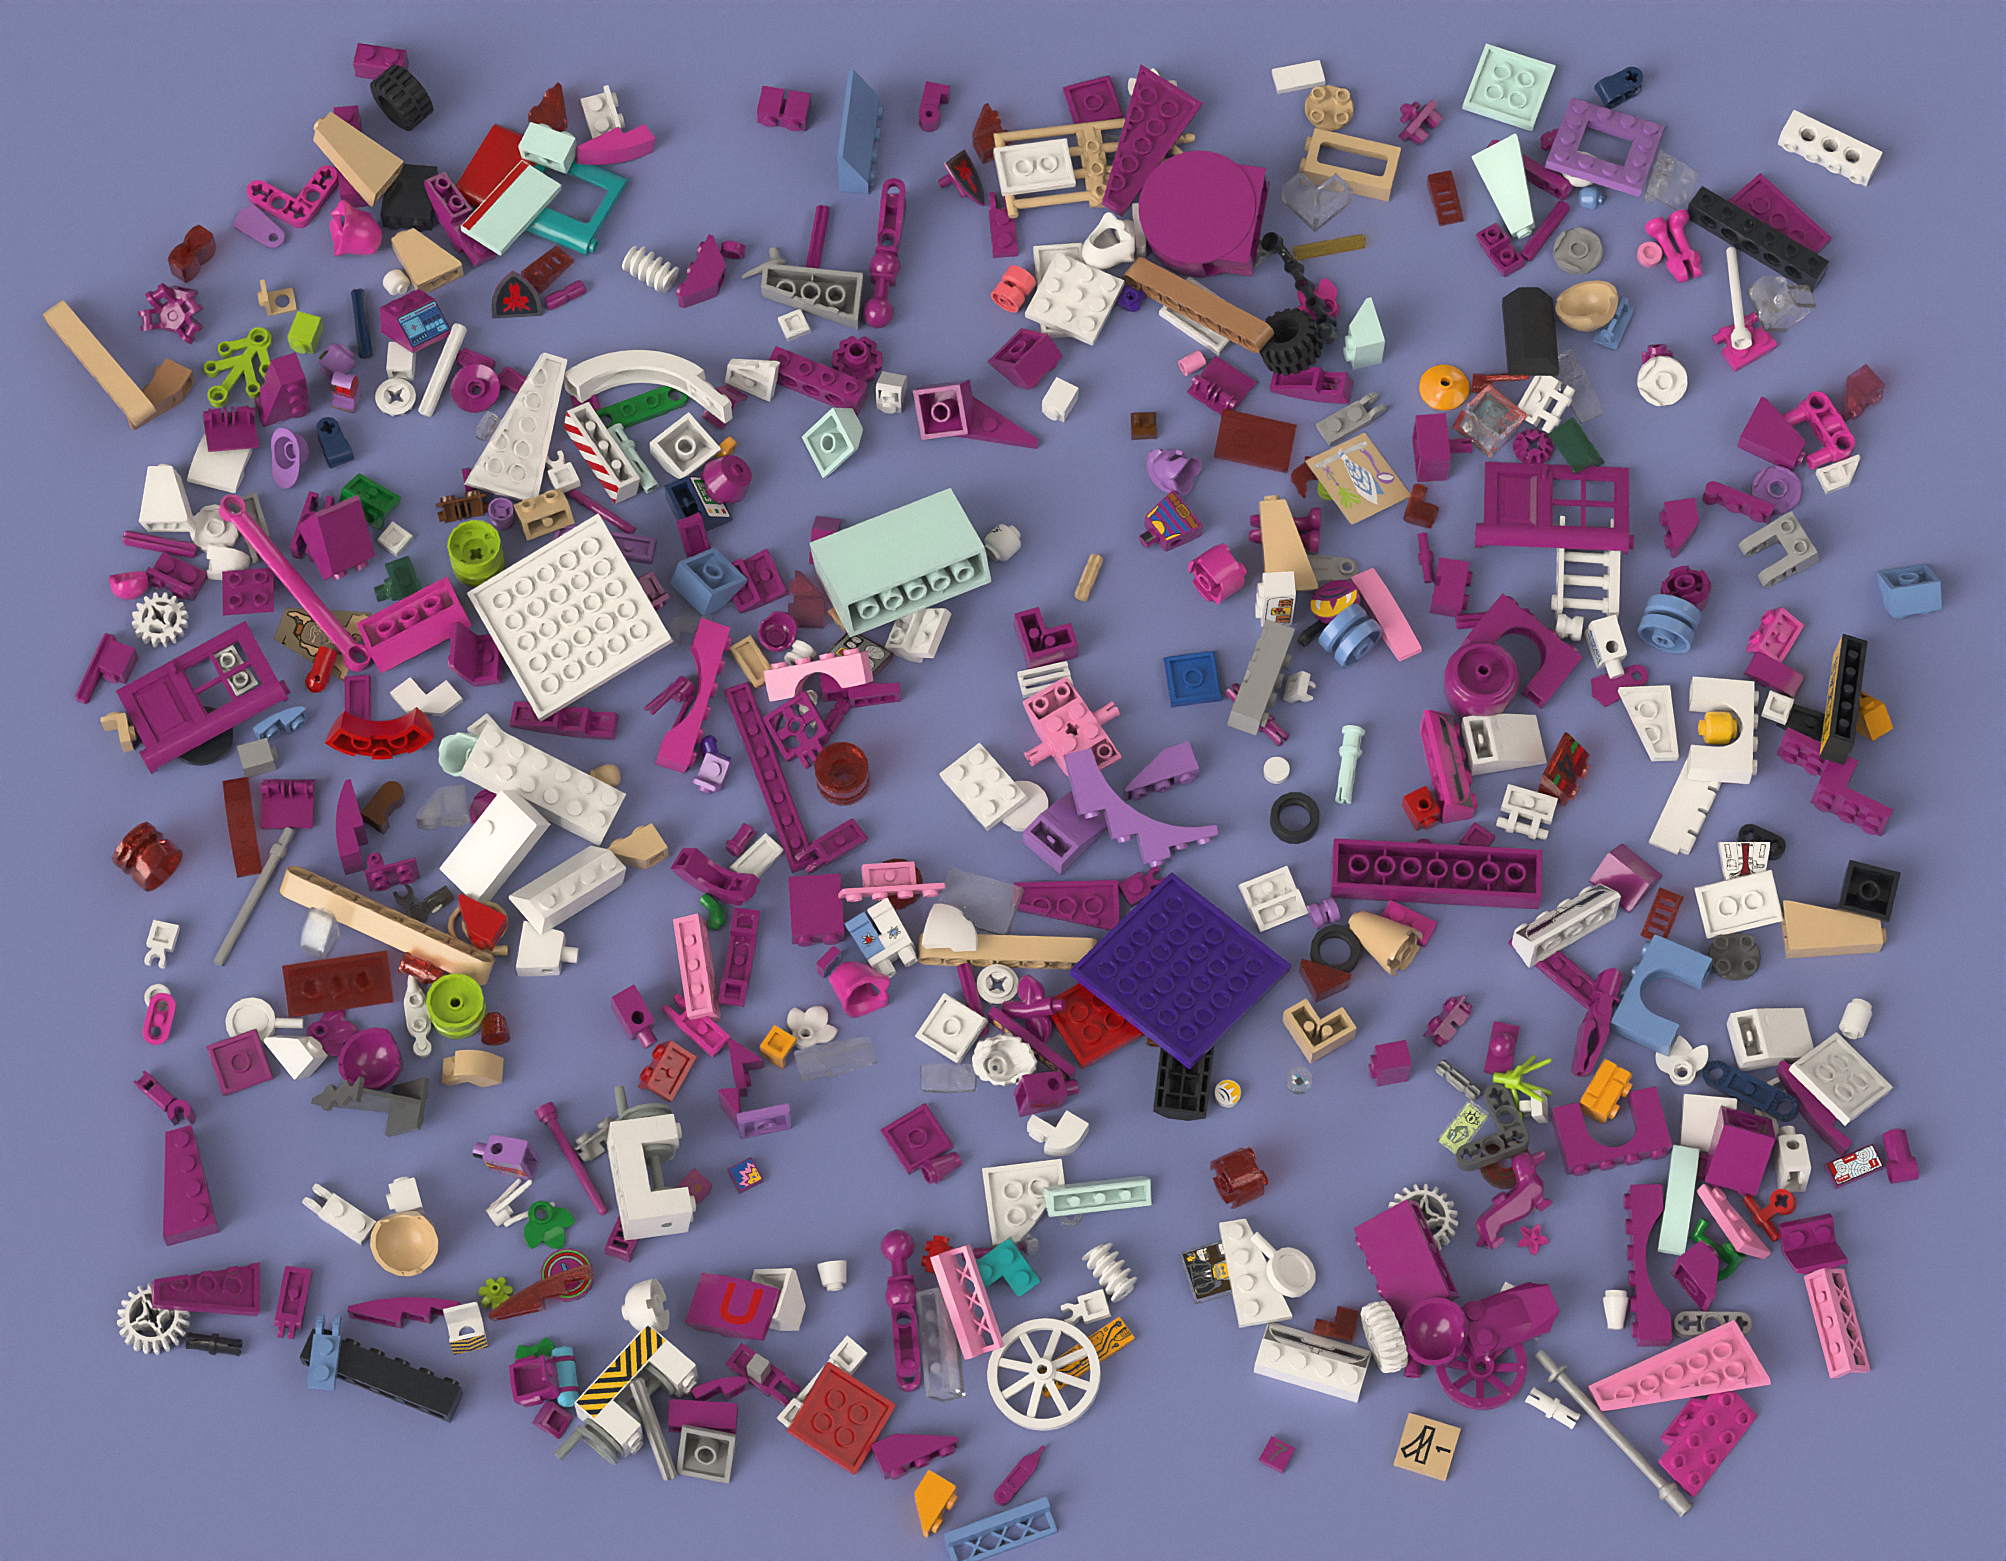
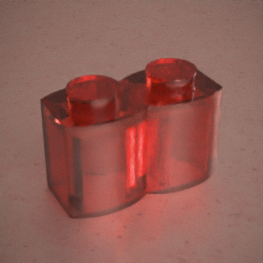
M199 224L188 231L184 242L177 245L169 254L168 263L172 275L184 283L190 282L197 276L201 265L207 263L216 252L217 247L213 233Z

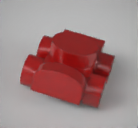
M934 1235L932 1241L927 1240L925 1251H928L929 1255H923L921 1266L925 1267V1272L936 1274L930 1257L952 1250L953 1246L948 1245L949 1238Z

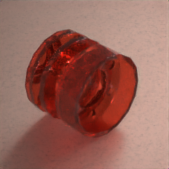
M845 741L834 742L824 747L817 755L814 764L817 788L823 798L832 804L847 806L860 801L866 795L870 786V772L868 760L859 747ZM841 774L845 775L847 779L846 781L841 780Z
M144 822L133 828L122 839L114 851L112 860L113 864L121 868L125 874H132V880L144 891L150 892L163 885L176 871L182 860L183 852L171 840L163 839V833L156 830L154 825Z

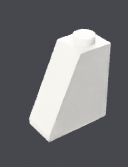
M168 464L148 466L139 522L148 532H196V524L181 476Z

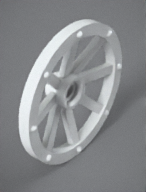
M1043 1318L1019 1324L1002 1337L1004 1347L993 1350L988 1364L987 1380L995 1404L1009 1420L1032 1430H1054L1073 1423L1090 1408L1099 1390L1101 1368L1096 1350L1084 1333L1067 1322ZM1040 1330H1052L1053 1332L1044 1356L1040 1358L1027 1334ZM1061 1333L1070 1336L1082 1347V1349L1051 1361ZM1020 1338L1033 1362L1030 1364L1002 1357L1011 1344ZM1088 1356L1091 1370L1090 1381L1088 1382L1059 1372L1057 1369ZM999 1367L1030 1373L1000 1392L998 1385ZM1041 1368L1047 1369L1045 1374L1038 1373ZM1056 1380L1086 1390L1080 1402L1070 1411L1054 1384ZM1034 1382L1035 1385L1029 1408L1025 1416L1009 1406L1006 1400ZM1043 1387L1048 1388L1062 1415L1049 1419L1035 1418Z

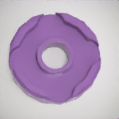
M1782 466L1762 469L1755 476L1751 486V496L1775 505L1772 515H1783L1792 511L1798 505L1802 495L1798 476L1790 469ZM1774 485L1780 486L1783 489V493L1775 495L1771 492L1770 487Z

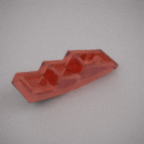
M587 1264L559 1272L538 1281L500 1304L488 1314L489 1319L496 1322L545 1311L546 1299L570 1294L568 1283L594 1278L593 1268Z

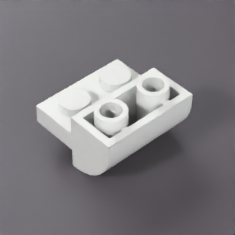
M924 608L896 619L885 648L892 654L911 662L922 663L923 658H934L952 613L946 608Z

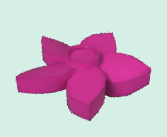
M1540 1224L1534 1226L1531 1231L1526 1227H1520V1232L1524 1238L1519 1241L1517 1247L1528 1246L1531 1254L1535 1256L1539 1246L1549 1243L1546 1237L1540 1235Z

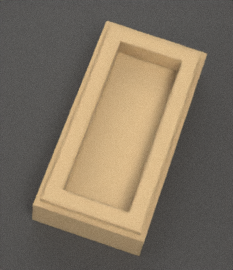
M749 635L730 646L729 652L755 691L765 686L764 671L772 669L752 636Z

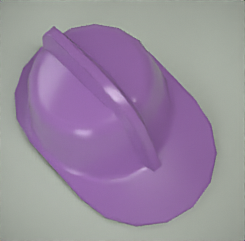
M282 427L273 433L271 439L272 476L280 488L287 489L296 483L300 468L308 459L309 448L302 434H294L291 430Z

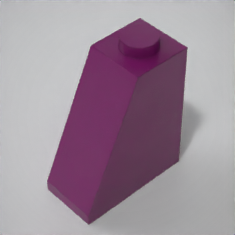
M1761 396L1740 436L1737 447L1776 466H1782L1793 471L1796 465L1801 466L1807 454L1803 451L1806 441L1767 398Z

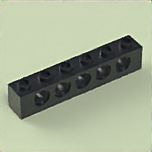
M1701 186L1689 203L1687 212L1690 221L1807 291L1813 293L1825 276L1829 264L1828 260L1704 186Z

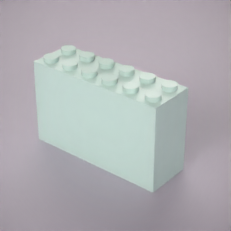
M951 488L810 542L817 577L849 637L991 582L985 547Z

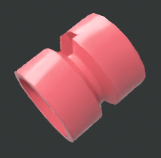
M1011 265L1002 276V281L991 292V298L1004 310L1016 313L1025 302L1024 296H1028L1035 287L1036 280L1025 269Z

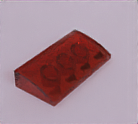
M387 950L282 966L289 1018L394 1003Z

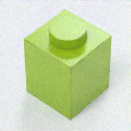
M297 311L287 336L290 348L301 354L306 352L314 354L324 330L321 317Z

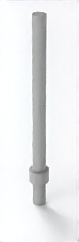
M286 827L277 844H273L266 865L213 960L216 965L223 966L280 860L284 859L288 851L286 848L295 833L291 828Z

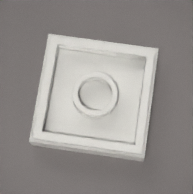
M944 993L915 1037L959 1065L988 1023V1020Z

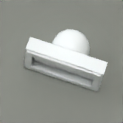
M1132 203L1133 221L1127 219L1122 221L1126 223L1125 230L1135 239L1136 258H1145L1146 238L1139 219V203ZM1115 229V236L1120 241L1118 230Z

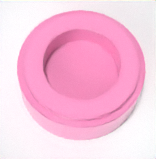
M1644 242L1638 248L1637 260L1644 267H1655L1661 261L1662 249L1655 242Z

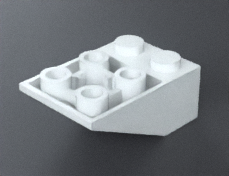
M1497 714L1494 716H1467L1462 718L1460 731L1471 776L1547 763L1536 715Z
M1765 1008L1730 1013L1726 1023L1738 1069L1743 1072L1777 1066L1782 1060L1786 1063H1793L1814 1049L1803 1008Z

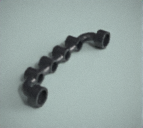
M1274 232L1265 234L1261 241L1262 248L1270 254L1278 253L1285 263V271L1292 275L1296 281L1295 288L1305 296L1306 307L1312 310L1317 317L1316 339L1326 345L1333 343L1338 337L1337 329L1335 328L1337 321L1325 312V301L1314 294L1315 284L1304 277V265L1292 257L1283 245L1281 236Z

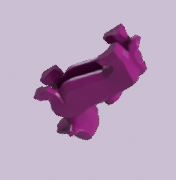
M1543 1150L1532 1155L1528 1152H1521L1513 1158L1511 1164L1516 1175V1185L1507 1194L1504 1191L1497 1194L1491 1200L1493 1205L1477 1218L1475 1228L1480 1236L1476 1243L1477 1247L1484 1245L1485 1249L1495 1250L1505 1242L1502 1236H1497L1504 1226L1525 1218L1537 1209L1542 1212L1553 1203L1550 1199L1544 1198V1184L1536 1173V1167L1542 1163L1546 1156Z

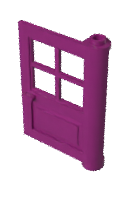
M1485 462L1484 523H1476L1475 548H1483V545L1610 550L1622 551L1623 554L1628 555V551L1634 549V534H1629V468ZM1553 479L1581 480V500L1553 499ZM1586 481L1614 482V502L1586 500ZM1553 505L1581 506V526L1553 525ZM1586 507L1614 508V528L1586 527Z
M246 621L116 690L145 746V749L139 753L151 774L159 771L158 767L282 700L284 702L288 701L289 699L286 695L291 693L284 679L278 681ZM239 641L249 660L223 673L214 654ZM210 658L219 676L194 689L185 670ZM253 666L262 685L237 698L227 679ZM223 682L233 701L207 714L198 695Z

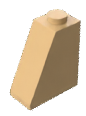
M416 229L400 231L395 237L391 238L393 250L415 290L420 289L427 294L464 276L462 264L458 259Z

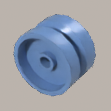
M1657 594L1651 596L1645 608V616L1642 617L1637 630L1639 637L1648 645L1664 652L1674 654L1688 652L1695 636L1694 632L1697 631L1702 617L1700 611L1693 604L1672 595Z
M1358 603L1352 604L1340 612L1324 629L1318 640V643L1328 653L1335 652L1334 659L1344 669L1353 666L1374 647L1383 633V628L1374 619L1366 620L1368 614Z

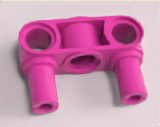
M1821 391L1811 392L1805 400L1798 404L1797 408L1782 414L1791 426L1803 421L1808 422L1816 438L1822 443L1824 448L1807 455L1805 458L1811 470L1829 461L1839 462L1850 458L1855 446V439L1847 428L1842 416L1836 411L1825 393ZM1812 404H1816V405L1820 406L1821 408H1820V409H1815V408H1813L1811 405H1812ZM1837 445H1844L1847 449H1840Z

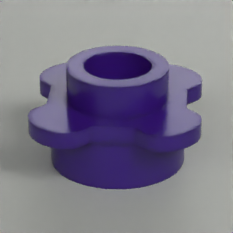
M1125 285L1122 289L1121 297L1117 298V305L1123 307L1126 311L1137 312L1140 309L1141 301L1145 299V293L1142 290L1132 289L1130 285Z

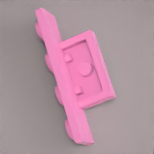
M914 861L863 864L861 866L863 888L842 889L838 893V897L846 898L847 902L861 901L862 897H872V900L878 901L884 900L890 895H897L898 899L912 898L913 894H923V897L927 898L936 897L945 889V883L916 884Z

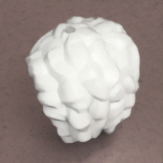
M1000 1033L995 1037L986 1038L985 1041H979L972 1057L975 1074L979 1075L983 1081H990L994 1086L1002 1085L1006 1087L1012 1083L1018 1085L1022 1075L1033 1074L1037 1070V1060L1029 1043H1023L1020 1037L1013 1036L1011 1033H1005L1004 1035Z

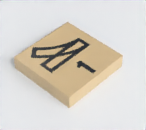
M1409 1413L1393 1466L1446 1481L1461 1428Z

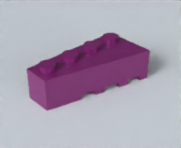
M192 1125L165 1132L163 1239L167 1246L219 1233L199 1146Z

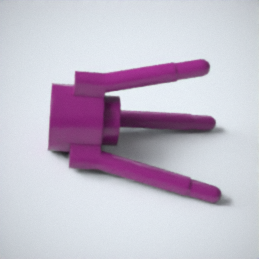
M679 676L675 682H672L666 690L654 698L644 709L648 711L655 706L650 711V714L654 715L671 698L677 703L684 701L673 724V729L681 723L689 704L694 700L692 692L695 690V686L687 678Z

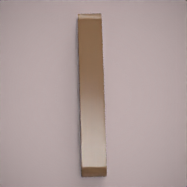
M1138 257L1123 275V280L1127 285L1132 286L1133 289L1144 291L1145 295L1253 353H1259L1274 335L1273 329L1266 322L1145 258Z

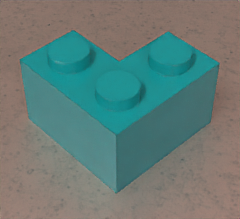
M1009 1237L976 1261L985 1288L1001 1276H1004L1016 1295L1020 1297L1041 1282V1278L1012 1237Z

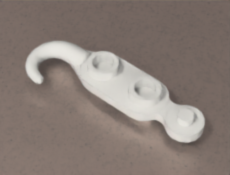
M419 966L410 972L407 981L408 988L404 998L407 1029L409 1034L416 1039L413 1051L420 1058L429 1056L432 1051L431 1043L426 1039L431 1031L426 996L418 985V977L423 973L430 974L435 981L439 979L437 972L429 966Z

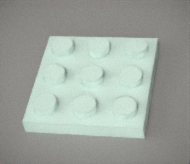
M1486 44L1462 109L1533 131L1556 66Z

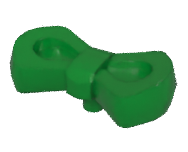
M544 1337L538 1345H533L530 1348L519 1345L515 1352V1359L528 1356L539 1358V1355L543 1354L549 1357L551 1356V1351L555 1349V1345L547 1337Z

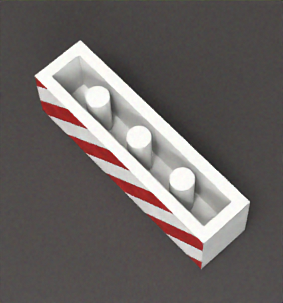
M587 402L568 410L563 428L614 504L637 495L640 482L639 476L590 403Z

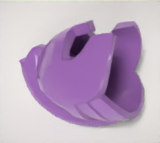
M1155 449L1149 451L1146 466L1150 479L1159 489L1166 493L1175 490L1177 494L1186 495L1193 488V478L1199 474L1202 463L1201 459L1197 457L1190 458V460L1186 459L1184 450L1166 449L1163 451V449Z

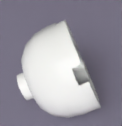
M657 1279L644 1280L632 1286L625 1297V1304L622 1305L624 1319L626 1321L629 1320L632 1327L639 1332L647 1324L657 1332L668 1329L669 1309L664 1310L663 1302L667 1300L664 1290Z

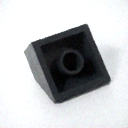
M1849 860L1840 892L1838 910L1889 923L1901 872Z

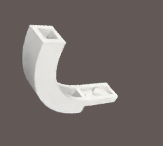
M650 350L618 351L586 360L567 370L564 374L565 390L569 394L574 395L581 403L591 398L594 394L619 385L654 383L669 386L687 394L725 424L733 418L730 399L724 394L721 395L706 381L704 370L696 364L672 354Z

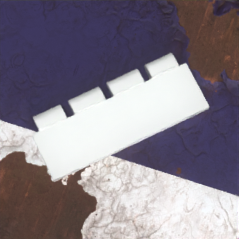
M1688 758L1649 840V844L1676 855L1679 852L1687 855L1690 853L1696 840L1694 835L1699 834L1706 815L1703 813L1709 812L1716 797V793L1713 791H1718L1722 783L1717 781L1688 780Z

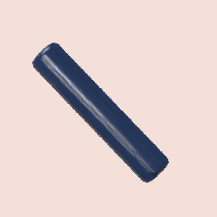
M361 288L351 291L358 353L360 358H370L373 354L365 292Z

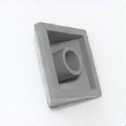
M683 1424L676 1469L677 1474L729 1484L738 1446L737 1435Z

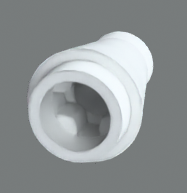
M1607 1290L1605 1291V1297L1602 1298L1608 1323L1607 1329L1622 1330L1624 1329V1320L1629 1302L1627 1291Z

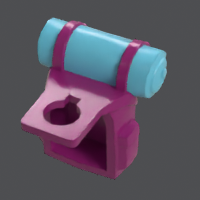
M561 1346L552 1350L549 1357L544 1354L539 1355V1358L528 1356L517 1359L515 1363L509 1365L510 1385L514 1402L524 1407H531L543 1404L544 1400L557 1398L560 1406H575V1401L580 1397V1388L578 1386L573 1349Z

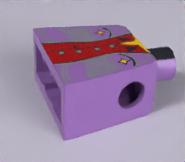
M491 1135L487 1144L476 1142L473 1149V1157L483 1159L490 1171L524 1181H533L540 1157L529 1141Z

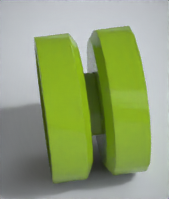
M448 974L436 980L427 992L426 1006L432 1026L440 1035L448 1039L461 1040L473 1036L481 1029L486 1020L487 1008L482 989L473 978L465 974Z

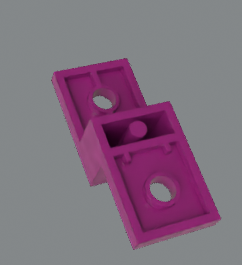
M1788 727L1776 755L1780 756L1788 764H1796L1803 767L1811 775L1821 776L1810 803L1814 804L1822 812H1830L1837 815L1845 823H1853L1862 827V830L1870 835L1876 834L1881 837L1893 809L1847 787L1856 769L1858 760L1848 756L1845 765L1819 758L1821 743Z

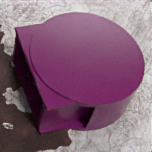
M1201 150L1183 152L1162 162L1147 178L1140 194L1138 206L1141 227L1154 256L1168 269L1188 277L1204 278L1222 273L1253 277L1270 182L1266 178V168L1236 164L1221 154Z

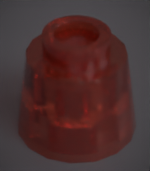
M499 1012L488 1013L482 1020L481 1042L489 1046L507 1043L510 1040V1033L506 1018L501 1016Z

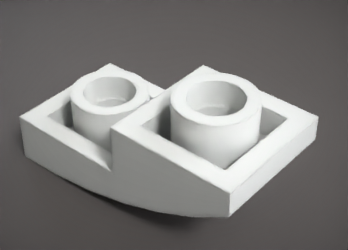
M233 645L214 655L223 673L244 663ZM249 668L227 679L237 698L258 686V682Z

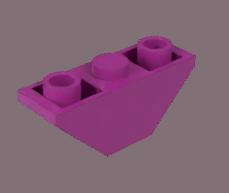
M708 234L705 242L701 241L697 249L698 256L695 262H691L688 266L686 273L688 277L685 283L681 282L677 289L676 296L681 308H687L717 297L727 277L726 264L713 235Z

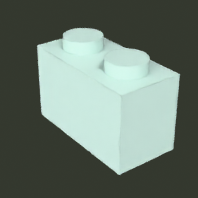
M530 122L518 147L523 159L567 174L576 156L578 145L576 138L568 132H558L552 130L546 124L540 123L538 125Z

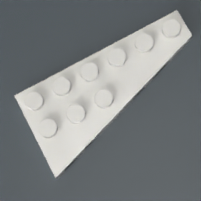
M542 353L464 485L517 501L539 496L567 359L548 353Z

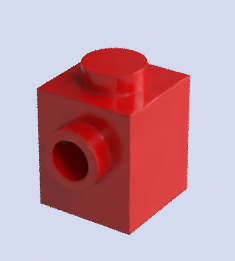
M1426 785L1403 796L1402 807L1416 831L1422 828L1428 830L1438 823L1441 810Z

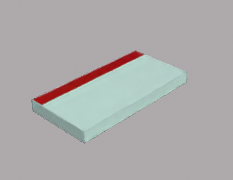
M521 160L461 225V231L502 256L561 191V184Z

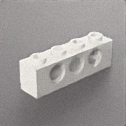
M1793 110L1784 126L1778 141V145L1782 146L1786 151L1795 152L1811 163H1818L1826 167L1830 172L1839 173L1849 178L1851 182L1862 184L1866 187L1878 167L1883 154L1882 151ZM1802 138H1808L1811 141H1805ZM1825 148H1829L1834 152H1828L1825 150ZM1847 159H1853L1855 163L1849 162Z

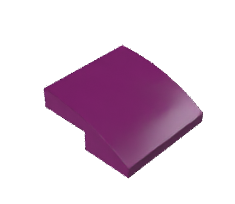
M764 549L746 560L739 558L731 563L748 579L746 584L732 597L740 614L760 608L789 594L769 550Z

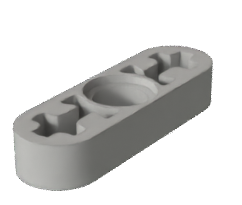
M1684 1311L1680 1312L1673 1322V1331L1681 1338H1695L1708 1332L1709 1330L1705 1327V1321L1710 1318L1717 1320L1720 1326L1725 1324L1724 1319H1728L1727 1323L1735 1320V1322L1737 1319L1741 1320V1324L1746 1325L1741 1331L1744 1337L1749 1334L1752 1327L1751 1318L1743 1312ZM1683 1319H1687L1688 1324H1696L1697 1319H1701L1699 1324L1700 1331H1697L1698 1326H1690L1688 1331H1685L1683 1326H1679V1324L1682 1323Z

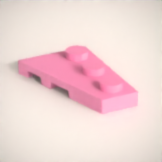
M1703 1184L1696 1191L1737 1252L1763 1260L1771 1254L1770 1250L1726 1200L1727 1197L1720 1188Z

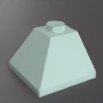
M832 408L802 436L822 478H827L858 449L863 427L853 408Z

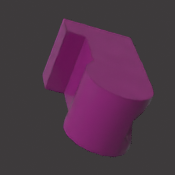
M926 81L919 108V126L923 131L934 132L939 128L941 103L948 104L950 99L949 85Z

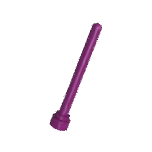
M548 1102L540 1106L534 1112L539 1122L548 1125L597 1212L600 1215H606L608 1208L557 1121L558 1110L554 1103Z

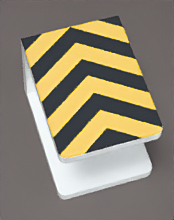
M477 1302L443 1309L450 1335L449 1341L454 1355L488 1347L482 1316ZM465 1327H471L475 1331V1333L459 1336L460 1331Z

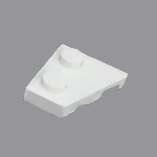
M731 359L727 366L725 382L770 402L774 396L780 362Z

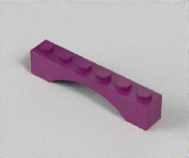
M1662 1184L1630 1185L1627 1193L1623 1194V1208L1628 1209L1629 1219H1625V1235H1630V1245L1626 1246L1627 1261H1631L1632 1270H1628V1285L1633 1286V1296H1630L1629 1306L1630 1312H1635V1322L1631 1323V1336L1636 1338L1637 1347L1669 1346L1672 1340L1671 1315L1655 1294L1646 1267L1648 1237L1664 1210Z

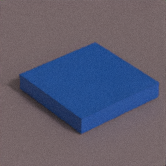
M1214 651L1164 657L1163 662L1171 708L1222 701Z

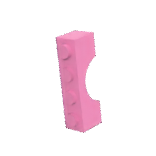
M858 648L844 650V655L837 657L832 652L819 655L820 660L811 661L810 657L796 659L795 665L787 666L786 661L771 664L772 669L764 671L769 701L796 697V695L802 692L807 678L814 672L829 674L837 680L842 688L874 681L868 651L859 652Z

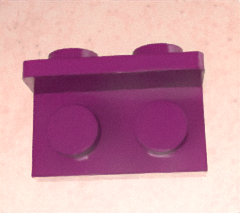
M164 552L160 555L153 569L148 567L146 570L149 583L160 590L165 588L172 591L171 593L181 600L187 598L193 602L208 578L207 572Z

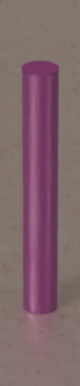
M571 490L569 494L571 499L593 513L599 514L601 518L627 534L635 533L636 527L578 490Z

